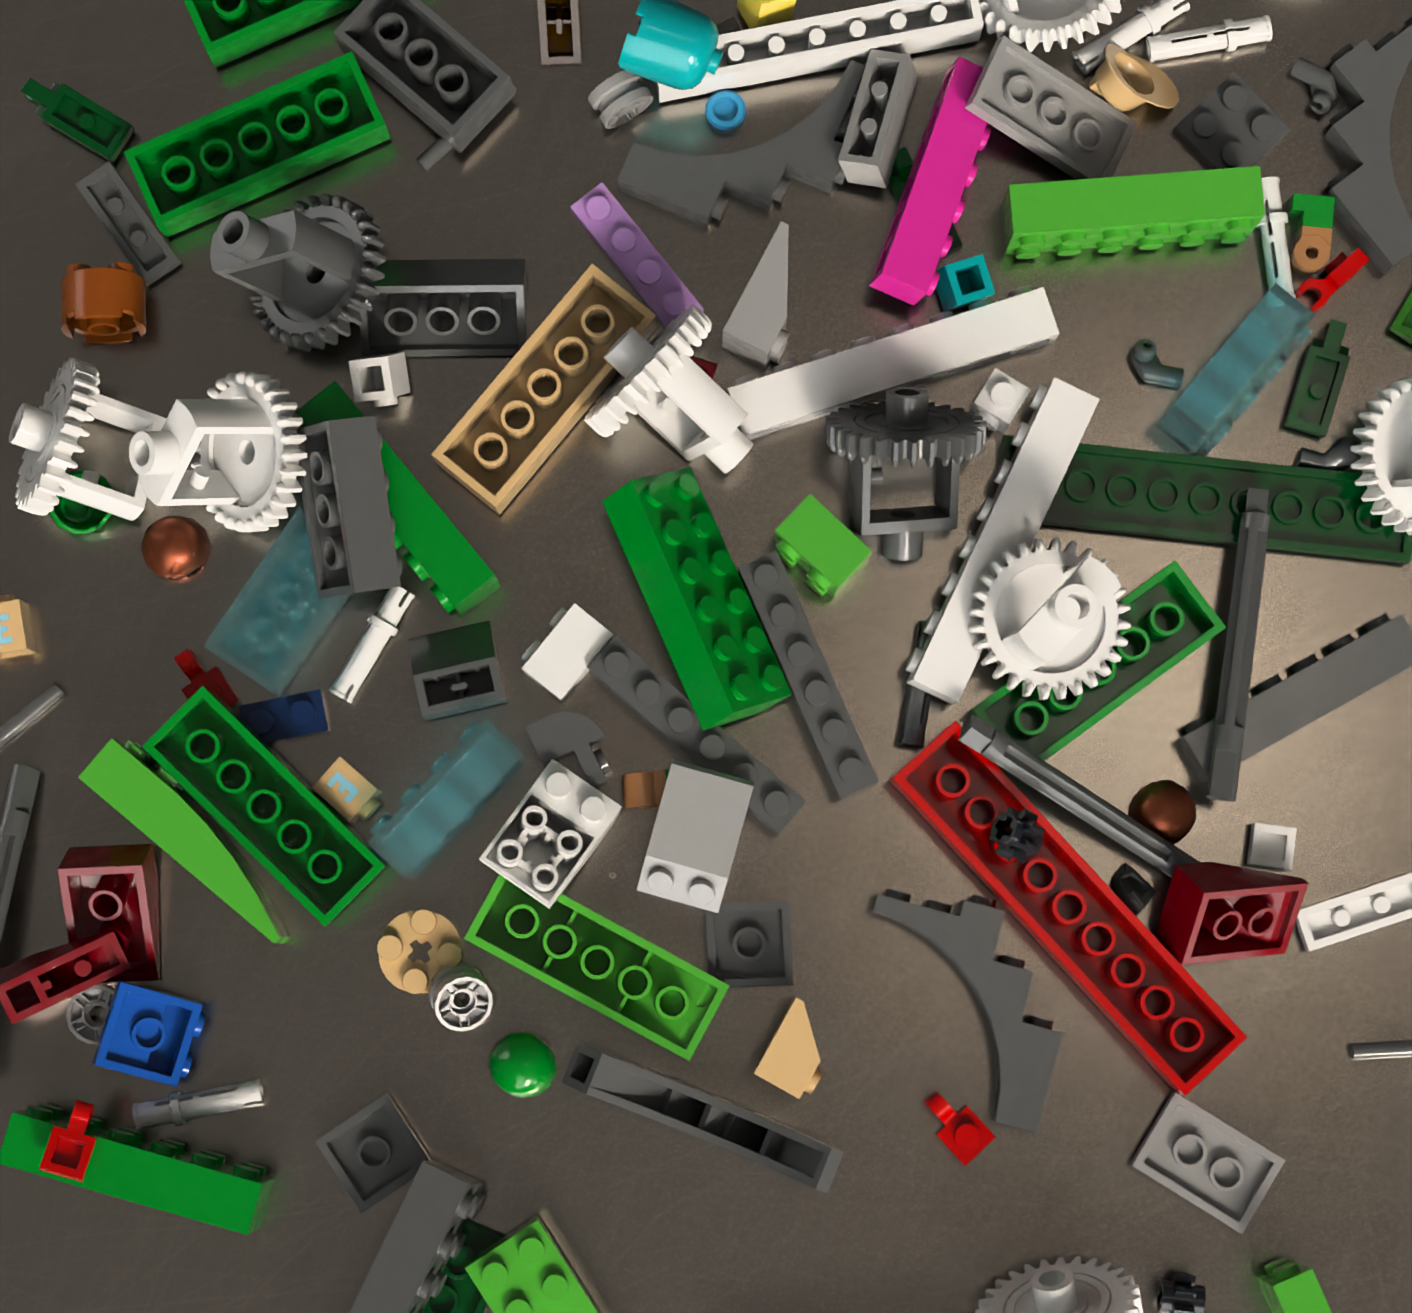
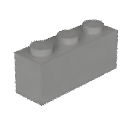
M870 49L838 158L848 183L887 188L919 79L910 54Z

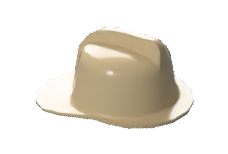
M1115 44L1106 45L1104 48L1106 59L1098 67L1095 76L1088 85L1091 93L1119 111H1130L1146 102L1166 109L1174 108L1177 105L1179 93L1171 79L1160 68L1145 59L1126 52Z

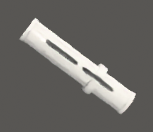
M1156 0L1150 5H1140L1136 8V14L1082 48L1073 51V58L1075 60L1079 58L1076 62L1077 66L1087 75L1106 59L1104 48L1107 44H1115L1125 50L1148 34L1152 36L1158 34L1161 31V26L1183 12L1190 10L1189 2L1183 3L1185 0Z
M1268 15L1235 22L1228 18L1223 19L1221 24L1157 36H1146L1145 44L1148 60L1150 63L1158 60L1220 49L1232 52L1236 51L1237 46L1265 41L1271 42L1273 33L1271 20Z
M1278 177L1261 178L1265 216L1256 228H1260L1270 297L1269 303L1280 304L1296 299L1285 224L1288 223V214L1283 212L1279 187L1280 179Z
M400 586L389 588L375 614L370 613L366 621L369 624L328 691L352 704L353 698L390 636L395 637L399 631L396 626L412 599L415 598V595L407 592V590Z
M259 1078L193 1093L181 1094L179 1091L171 1092L169 1097L133 1103V1120L137 1131L174 1123L175 1126L185 1125L186 1120L237 1111L244 1108L264 1106V1093Z

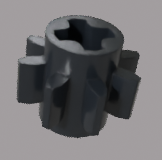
M1008 807L1006 813L997 816L991 826V836L989 837V840L999 844L995 853L1009 861L1015 858L1025 862L1026 856H1031L1039 851L1043 841L1042 834L1045 832V829L1035 824L1038 815L1025 808L1019 811L1013 807Z
M1172 1271L1171 1281L1161 1280L1157 1293L1158 1313H1204L1206 1302L1205 1286L1195 1284L1196 1276H1193V1274Z

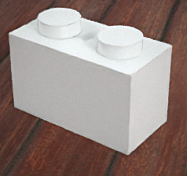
M575 603L569 610L562 607L548 625L552 629L550 634L543 642L536 639L521 658L526 662L522 667L523 672L561 703H564L589 672L587 666L614 637L613 633Z

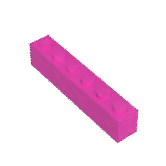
M960 56L945 73L869 284L870 287L913 306L925 295L931 296L938 284L940 273L935 271L938 261L946 257L951 247L953 237L948 235L952 222L957 223L962 215L966 201L961 199L965 187L968 188L972 184L978 170V164L973 163L977 151L981 152L984 149L991 133V129L986 127L987 122L965 109L984 67Z

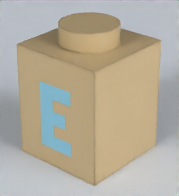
M13 594L0 595V659L36 653L29 604L20 599H15Z
M341 756L312 787L315 792L352 823H355L359 818L366 821L381 804L377 798L382 791Z

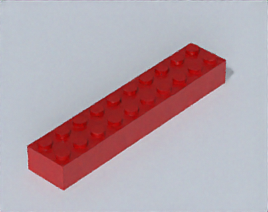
M954 721L899 771L890 782L1177 1094L1186 1096L1248 1037L995 763L959 741L961 726ZM1008 807H1013L1019 811L1025 808L1038 815L1035 824L1045 829V832L1042 834L1043 841L1039 851L1031 856H1026L1025 862L1015 858L1009 861L997 855L995 852L999 844L989 840L994 819L1000 814L1006 813Z

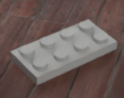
M1004 35L995 42L965 106V109L1076 180L1113 177L1137 125L1136 121Z

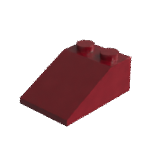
M153 844L70 847L57 869L69 943L113 929L131 965V969L104 982L159 980V894Z
M1216 862L1176 865L1154 936L1181 965L1285 954L1308 882L1304 878Z

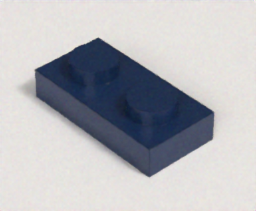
M321 689L238 706L240 717L267 744L330 731L323 691Z

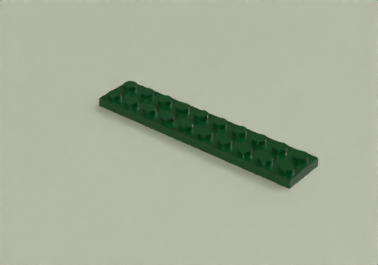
M1003 435L999 467L1004 459L1011 461L1017 448L1011 444L1014 436ZM1079 443L1042 522L1043 525L1237 545L1241 513L1245 512L1248 488L1269 490L1267 514L1271 518L1267 549L1402 564L1411 562L1412 535H1408L1407 532H1395L1394 525L1384 526L1381 524L1383 515H1372L1370 513L1374 501H1362L1361 497L1367 490V485H1355V481L1362 475L1361 473Z

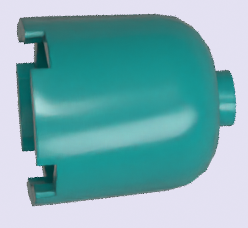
M641 0L636 11V15L640 16L638 22L640 26L636 35L628 32L619 58V67L632 74L679 90L693 89L702 82L707 72L715 75L724 51L717 48L719 32L714 20L705 13L676 0Z

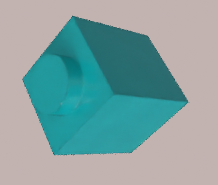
M983 254L945 265L936 270V272L940 273L936 289L944 312L968 306L996 294Z

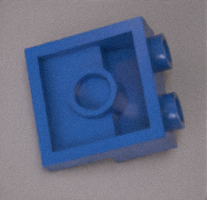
M118 980L92 1063L103 1068L177 1087L180 1077L186 1078L191 1067L192 1053H188L192 1038L193 1036L199 1037L204 1026L205 1013L201 1012L203 1004L160 990L156 991Z

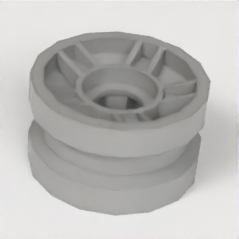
M623 70L603 81L588 96V101L592 108L600 111V121L606 129L616 128L641 114L652 103L653 95L648 88L642 87L640 84L642 81L641 76Z
M462 963L456 967H449L448 965L439 970L431 979L432 985L430 990H428L429 1002L440 1023L448 1029L460 1032L472 1030L481 1025L490 1015L493 1006L492 993L480 971L473 966ZM460 992H464L466 996L463 1000L454 997Z
M95 985L72 996L67 1006L66 1020L69 1030L77 1039L87 1044H98L106 1018L104 1021L99 1022L92 1021L91 1017L95 1015L96 1006L103 1007L106 1010L107 1017L115 987L111 985Z

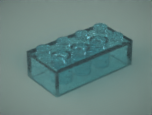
M1275 283L1156 426L1191 455L1196 456L1203 448L1210 452L1233 427L1227 421L1229 417L1236 421L1259 396L1254 387L1257 386L1262 390L1284 366L1286 362L1280 356L1283 355L1288 359L1310 335L1312 330L1306 325L1315 314Z
M298 507L203 645V647L278 697L283 695L351 595L318 599L304 509Z
M488 719L482 724L478 721L473 722L459 737L463 744L452 755L446 751L432 764L429 770L433 775L423 785L416 782L403 794L399 800L403 806L395 815L390 816L386 813L370 829L369 832L373 837L369 840L368 844L404 879L414 881L529 761L525 754Z

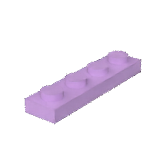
M603 182L570 206V211L648 309L657 315V320L664 329L681 312H684L693 304L704 312V308Z

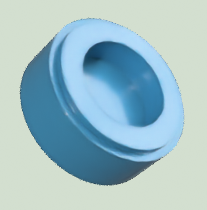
M729 90L714 93L708 99L705 106V118L709 127L721 134H730L740 129L746 118V106L741 96Z

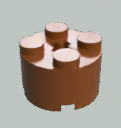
M125 262L111 263L108 268H91L86 264H71L67 266L66 275L61 279L62 333L74 339V332L85 335V342L92 344H120L133 341V333L139 331L140 336H143L146 333L145 280L134 273V266Z

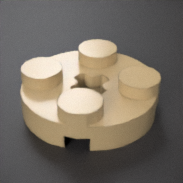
M425 909L407 911L395 917L384 929L377 945L379 964L385 977L398 989L412 994L428 993L432 985L431 979L435 974L448 965L449 967L460 966L463 957L462 938L456 926L445 916ZM416 940L420 944L429 942L432 947L427 952L430 960L426 963L420 959L412 961L410 958V954L413 952L411 944Z

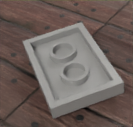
M1172 1092L1129 1165L1243 1234L1286 1160L1176 1092Z

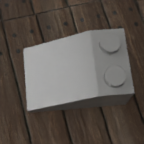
M782 221L726 323L722 334L723 350L764 371L767 370L771 361L779 363L789 342L787 339L790 335V332L786 331L789 225Z
M673 759L647 848L637 891L719 913L755 782Z

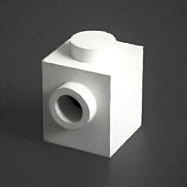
M404 352L366 356L348 361L355 403L372 401L373 407L398 404V396L411 393Z
M995 368L970 411L975 412V416H982L983 420L987 421V429L991 431L999 430L1005 433L1031 389Z

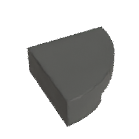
M1126 862L1115 872L1114 885L1118 897L1137 916L1146 907L1156 891Z

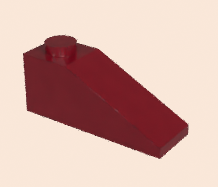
M112 929L32 954L0 969V1001L13 1025L131 969V965Z

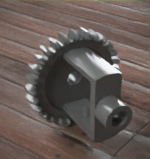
M323 193L320 198L315 195L308 196V204L303 201H296L294 206L297 212L289 209L283 210L281 214L259 220L241 211H233L227 214L212 237L210 249L212 271L259 293L250 296L249 300L253 305L259 307L253 311V314L257 319L261 320L260 327L269 332L271 338L296 350L300 348L310 352L311 348L314 347L321 351L324 350L326 342L334 346L338 344V333L349 337L351 335L350 322L357 325L363 323L359 311L361 309L372 310L373 307L367 298L368 296H379L380 291L373 286V282L385 277V274L376 270V267L386 262V257L377 253L385 246V241L376 237L381 228L372 223L374 217L365 212L364 207L340 195L332 196Z
M915 387L888 389L886 391V402L879 401L877 405L863 402V406L852 404L849 405V408H838V412L832 411L830 416L826 417V444L832 452H837L840 457L845 456L847 453V458L850 460L848 522L850 530L860 536L882 535L881 555L888 559L900 561L915 560L922 557L923 531L957 529L960 463L963 461V457L970 461L974 456L977 457L981 454L986 446L987 421L983 420L982 416H975L973 411L964 412L965 408L962 407L951 409V405L948 404L935 406V402L928 403V391ZM872 455L876 456V464L879 466L877 468H871ZM934 457H938L936 505L870 510L871 485L882 484L883 472L880 466H882L884 458H892L895 468H898L901 459L907 458L910 460L911 468L914 469L918 458L925 459L927 467L932 468Z

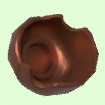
M172 515L158 519L147 528L141 544V551L146 566L157 576L178 579L186 577L206 563L210 541L205 528L196 520Z
M1159 780L1158 782H1151L1146 785L1130 804L1128 811L1131 818L1173 845L1182 840L1191 831L1196 821L1194 799L1184 786L1171 780Z

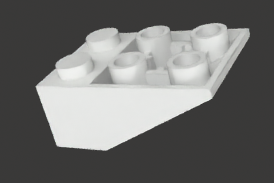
M552 759L479 860L550 909L612 827L622 806Z

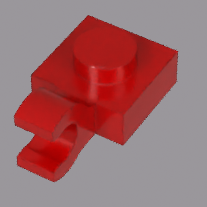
M1360 248L1355 250L1349 257L1344 252H1341L1324 268L1328 273L1326 278L1321 280L1315 278L1305 280L1297 288L1295 294L1299 297L1306 290L1315 291L1318 295V301L1310 308V311L1312 313L1317 312L1327 303L1329 297L1359 272L1370 259Z
M188 648L174 657L178 666L191 681L190 684L181 689L188 700L202 686H210L231 708L241 702L219 667L215 666L206 672L193 651Z
M937 1091L924 1102L944 1124L935 1134L964 1166L971 1162L996 1138L966 1104L956 1113Z
M76 1100L67 1129L53 1126L39 1167L41 1171L83 1183L97 1142V1138L85 1135L94 1113V1104Z

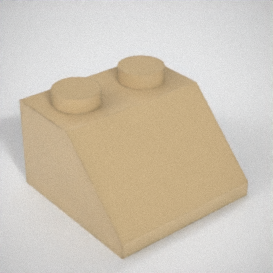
M793 996L752 1071L755 1075L800 1099L803 1092L809 1095L812 1094L823 1072L817 1068L820 1063V1057L804 1001Z

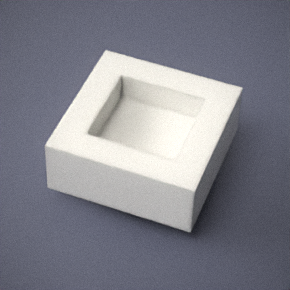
M1257 822L1252 823L1247 865L1287 871L1292 870L1297 828Z

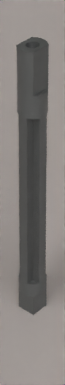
M1248 488L1245 512L1241 513L1206 791V797L1214 800L1233 802L1236 801L1271 518L1267 514L1269 502L1268 489Z
M973 715L961 727L959 741L1030 785L1169 877H1173L1176 865L1201 863L977 716Z
M21 764L11 765L0 812V943L41 772Z

